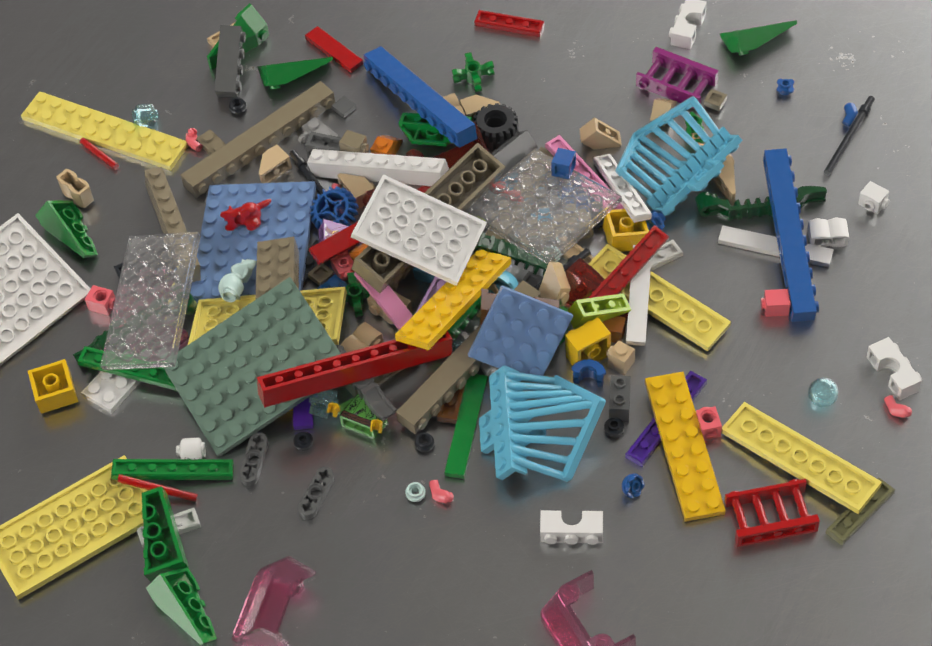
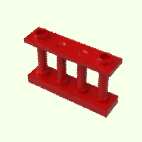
M793 479L786 483L740 492L732 491L725 494L724 506L725 508H734L740 529L736 530L735 535L737 547L817 532L820 523L818 514H808L802 496L806 489V479ZM794 496L800 518H788L782 497ZM774 500L780 518L779 522H768L761 501ZM754 504L760 523L759 526L749 527L747 525L741 505Z

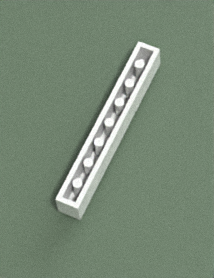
M313 149L307 161L310 171L315 177L338 179L337 175L343 173L363 176L368 181L379 182L384 174L403 184L432 186L449 170L446 159L320 149Z

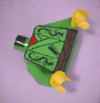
M359 394L342 404L331 402L327 407L326 413H333L332 416L335 418L338 415L340 416L341 426L374 439L377 432L382 433V429L388 425V418L384 421L380 420L367 407L364 399H361Z

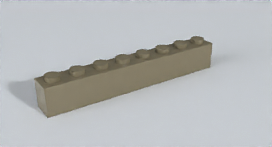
M157 167L144 170L145 186L182 284L200 281V263L163 168Z

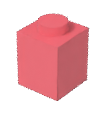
M788 289L765 290L764 298H761V309H765L766 317L789 316L790 299Z

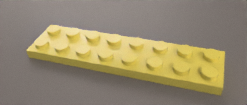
M606 244L584 268V273L602 283L626 255ZM650 271L648 314L704 350L709 351L731 326V321ZM630 282L619 293H624L628 301L630 294Z
M746 402L737 409L722 427L721 433L799 480L806 479V484L858 515L882 485V481Z

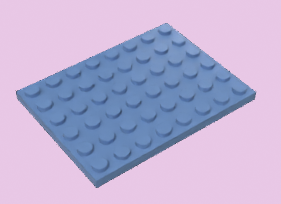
M315 181L209 185L197 252L201 280L192 282L190 292L197 303L200 299L222 298L218 289L220 280L226 274L231 273V267L241 263L242 259L257 261V242L294 237L299 249V290H302L312 217L309 213L312 212L310 206L314 205L312 199H315L316 192ZM266 199H271V203L261 209V225L256 230L250 231L245 225H241L233 231L225 230L228 222L220 216V213L228 210L229 206L235 209L247 202L257 204ZM257 263L252 270V275L248 282L243 283L244 290L240 296L256 295Z

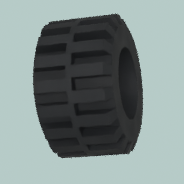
M488 104L487 107H481V110H478L476 115H474L473 123L476 127V141L483 148H489L490 151L496 150L519 132L518 116H516V112L512 111L510 106L506 107L505 104Z

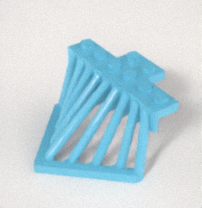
M692 96L635 131L615 172L647 198L646 203L652 210H655L656 213L662 212L664 216H668L675 210L674 207L678 203H682L687 199L689 192L704 190L711 179L720 175V170L724 167L723 163L726 160V156L736 151L743 140L739 135H730L725 127L718 129L699 101ZM694 107L713 133L711 138L689 114L688 109ZM681 115L705 144L703 146L699 145L673 119ZM668 124L696 153L688 152L659 127ZM654 132L687 161L678 160L647 138L646 135ZM640 141L647 147L652 149L654 152L659 154L661 157L669 161L671 164L676 166L678 169H673L672 167H670L668 164H666L664 161H662L660 158H658L656 155H654L652 152H650L648 149L642 146ZM636 150L643 156H645L647 159H649L651 162H653L655 165H657L659 168H661L663 171H665L667 174H669L671 177H666L665 175H663L660 171H658L655 167H653L650 163H648L645 159L636 153ZM633 159L634 161H636L639 165H641L644 169H646L649 173H651L654 177L661 181L663 185H659L657 182H655L631 160ZM627 168L634 172L638 177H640L656 192L651 193L647 188H645L640 182H638L633 176H631L626 171Z
M503 365L489 376L491 410L479 418L481 452L488 454L494 450L496 478L504 480L514 472L526 475L527 469L566 482L570 481L575 474L606 400L558 375L548 377L519 373V371ZM521 381H529V382H536V383H524V382H521ZM544 407V408H538V409L529 410L530 408ZM590 409L587 417L584 419L527 423L534 417ZM582 428L579 436L575 438L526 435L532 430ZM530 443L573 445L574 447L570 455L564 456L526 448L525 446ZM530 456L566 465L563 471H559L526 460V457Z

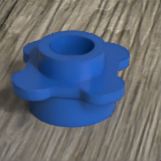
M793 79L777 80V92L781 95H789L794 92Z

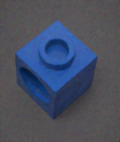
M563 148L557 149L551 162L552 176L570 179L576 166V151Z

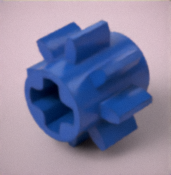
M650 211L652 217L646 220L648 230L654 225L662 230L665 227L663 222L666 220L662 212Z

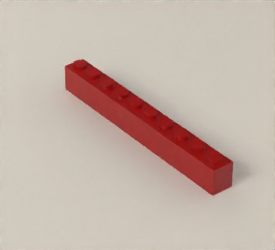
M447 331L430 350L405 344L394 339L257 377L258 395L265 408L444 358L452 354V337Z

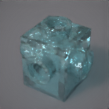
M330 389L311 395L309 403H311L309 414L328 419L331 412L326 413L328 404L331 402L339 403V400L336 399L338 392Z

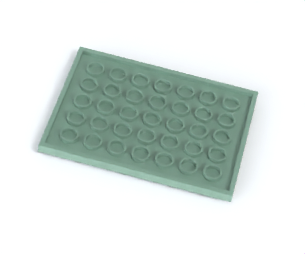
M289 277L163 361L161 365L216 455L221 457L311 396L308 395L264 408L258 395L257 377L333 357L341 353L292 278Z

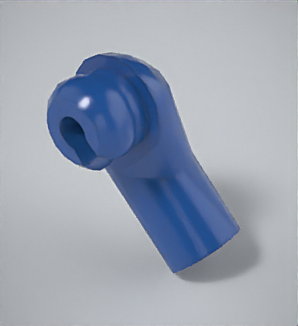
M851 102L844 106L846 116L842 123L847 127L851 126L858 114L855 104Z

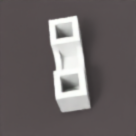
M685 0V3L681 4L680 14L676 15L674 27H671L669 31L671 45L691 50L696 38V25L701 26L706 15V1Z
M889 337L868 347L866 357L876 371L889 368L896 372L890 375L888 387L899 401L920 391L922 383L920 374L914 371L908 358L902 355L898 345L893 343Z
M541 510V542L547 544H555L556 542L567 544L588 543L591 545L603 543V511H582V519L578 524L567 525L562 520L561 511Z

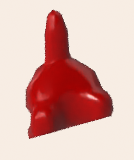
M266 199L257 204L247 202L235 209L229 206L228 210L220 213V216L228 222L225 230L233 231L241 225H245L250 231L256 230L261 225V209L267 207L271 203V199Z

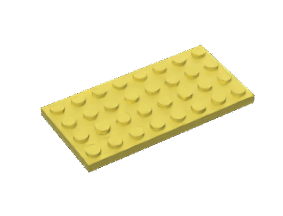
M346 288L301 290V294L334 344L339 345L347 294ZM256 295L240 296L239 300H235L232 303L226 302L223 298L198 300L188 345L256 300Z
M124 455V456H122V457H120V458H118V459H127V458H126V456ZM111 462L0 525V570L17 599L23 598L135 533L137 528L144 525L142 519V493L148 490L112 480Z

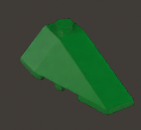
M249 3L235 17L237 21L233 26H241L243 32L246 33V41L242 44L244 53L259 46L270 36L267 23L252 4ZM219 40L207 55L209 68L212 70L217 68Z
M797 20L720 33V37L731 53L738 52L739 55L749 54V50L760 47L796 25Z
M333 57L257 67L264 86H270V89L281 88V84H287L331 62Z
M72 200L46 201L35 215L41 226L83 258L96 257L98 253L92 239L87 236L88 228L86 225H83L82 213Z
M188 567L161 573L146 587L155 604L200 645L217 640L211 619L204 611L205 602L200 599L198 594L200 590L199 584Z

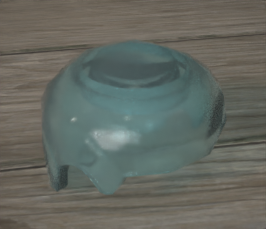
M826 377L817 378L810 384L808 389V397L813 404L819 407L832 405L837 401L839 394L836 383Z

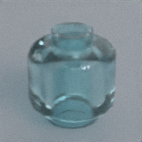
M150 103L138 104L135 106V109H132L133 123H136L138 126H153L156 120L159 119L158 110L154 109V106Z

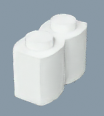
M838 217L829 220L815 218L808 221L809 244L821 247H844L848 245L849 232L846 219Z

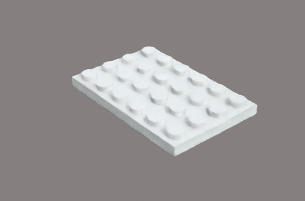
M383 174L353 230L351 238L457 286L487 222Z

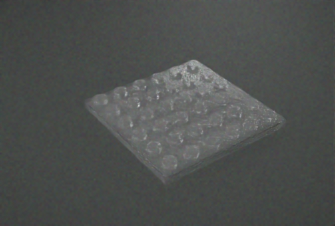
M535 148L496 181L465 212L487 222L485 226L487 229L548 264L549 262H556L622 201V196L573 170L570 179L552 176L551 162L553 158Z

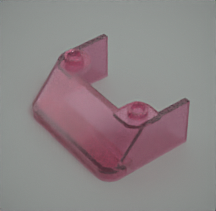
M291 556L261 568L253 581L233 632L232 640L243 646H289L290 642L282 639V634L278 632L290 598L302 592L304 580L315 576L316 571Z
M592 570L563 584L541 610V621L557 646H636L634 634L617 643H614L607 634H597L591 638L570 605L577 602L581 595L594 589V573Z

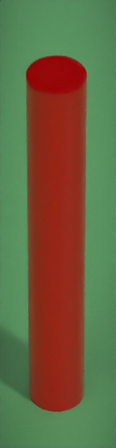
M80 139V144L114 170L119 168L117 162L87 139Z

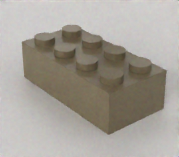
M287 237L257 242L255 298H259L289 277L292 278L299 289V249L295 238Z

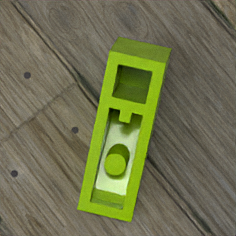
M623 293L576 300L567 312L573 315L571 324L573 329L597 317L603 322L631 311V308Z

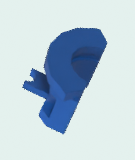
M591 359L581 360L571 367L574 384H579L582 379L590 377L596 380L598 387H603L606 370L598 361Z

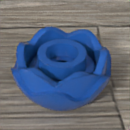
M637 473L627 475L622 481L623 493L632 499L640 496L642 489L645 487L643 477Z

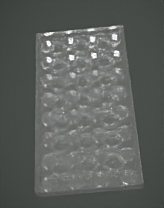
M199 232L129 236L100 365L103 370L175 367L201 238Z

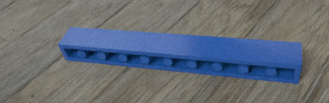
M380 46L363 54L365 69L370 71L376 79H379L385 87L390 88L394 94H397L412 110L417 111L431 126L438 129L440 134H444L451 143L460 148L477 139L475 124L383 47Z
M787 148L764 150L763 164L785 289H788L791 322L815 320L816 313H819V303L814 299L816 287L811 282L813 271L808 266L810 255L809 251L805 250V246H807L806 235L802 234L804 223L803 219L799 217L801 213L800 203L796 201L798 190L793 185L795 174L790 169L792 158L791 155H788Z

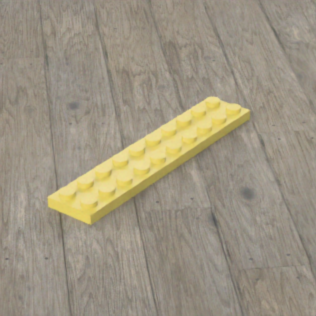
M40 91L21 115L24 121L79 140L85 138L94 145L172 171L188 148L185 140Z

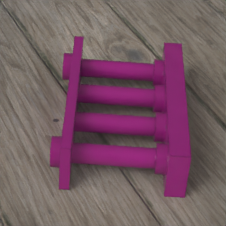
M655 47L652 51L653 65L646 75L640 72L636 74V86L641 89L648 90L678 103H682L694 96L701 104L700 94L707 84L713 87L717 85L719 70ZM660 66L669 69L661 81L653 78V75ZM675 72L685 75L677 87L668 84ZM691 78L700 81L693 93L684 90Z

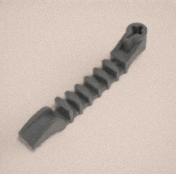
M340 344L336 345L341 354L347 353L343 346ZM373 378L352 383L353 389L358 390L359 397L364 399L367 407L380 420L384 421L396 413L397 409L386 398Z

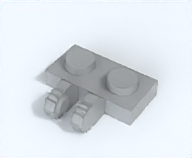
M314 117L302 126L304 133L300 135L298 141L301 144L306 143L311 132L336 137L338 135Z

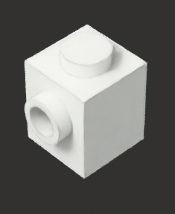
M870 181L860 192L858 204L868 211L878 214L889 204V191Z

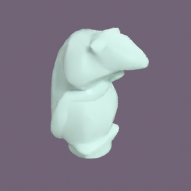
M242 259L241 263L231 267V273L222 277L218 289L223 300L232 303L240 299V295L244 290L243 283H247L252 275V270L257 263L256 260Z

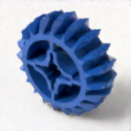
M329 186L328 191L322 189L323 194H317V200L312 199L314 205L310 206L312 212L309 214H311L312 223L318 230L323 219L335 220L333 222L346 226H351V221L356 222L354 216L358 215L357 209L359 208L356 203L357 200L345 188L340 189V187L336 186L333 189Z

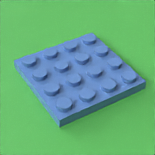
M501 285L468 352V356L496 368H501L505 365L519 371V373L543 376L573 315Z

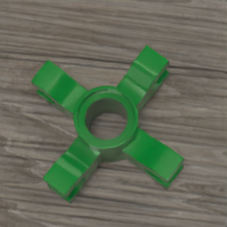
M471 52L465 53V69H452L454 83H459L466 79L467 82L473 84L475 92L482 91L481 76L495 75L493 61L480 65L478 61L473 60Z
M354 272L347 273L349 284L346 287L345 302L354 307L355 317L363 316L361 305L370 294L360 283H357Z

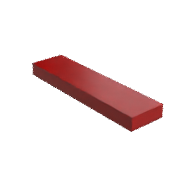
M479 10L474 25L540 37L545 22Z
M318 26L305 35L307 41L327 56L333 57L335 62L350 73L364 64L363 59Z

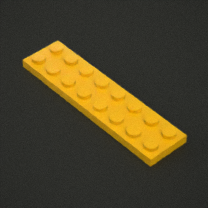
M477 250L470 257L457 286L446 282L395 334L396 341L430 350L481 296V288L488 289L512 264L511 257L485 250Z
M684 372L645 378V386L685 522L725 515L726 510Z

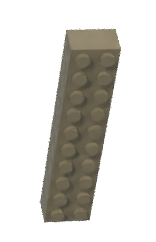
M477 143L436 181L425 194L465 212L501 177L506 166ZM368 246L355 258L351 269L377 292L381 293L410 264Z

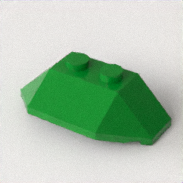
M403 112L398 126L411 144L448 146L452 144L444 134H440L438 129L431 126L419 113Z

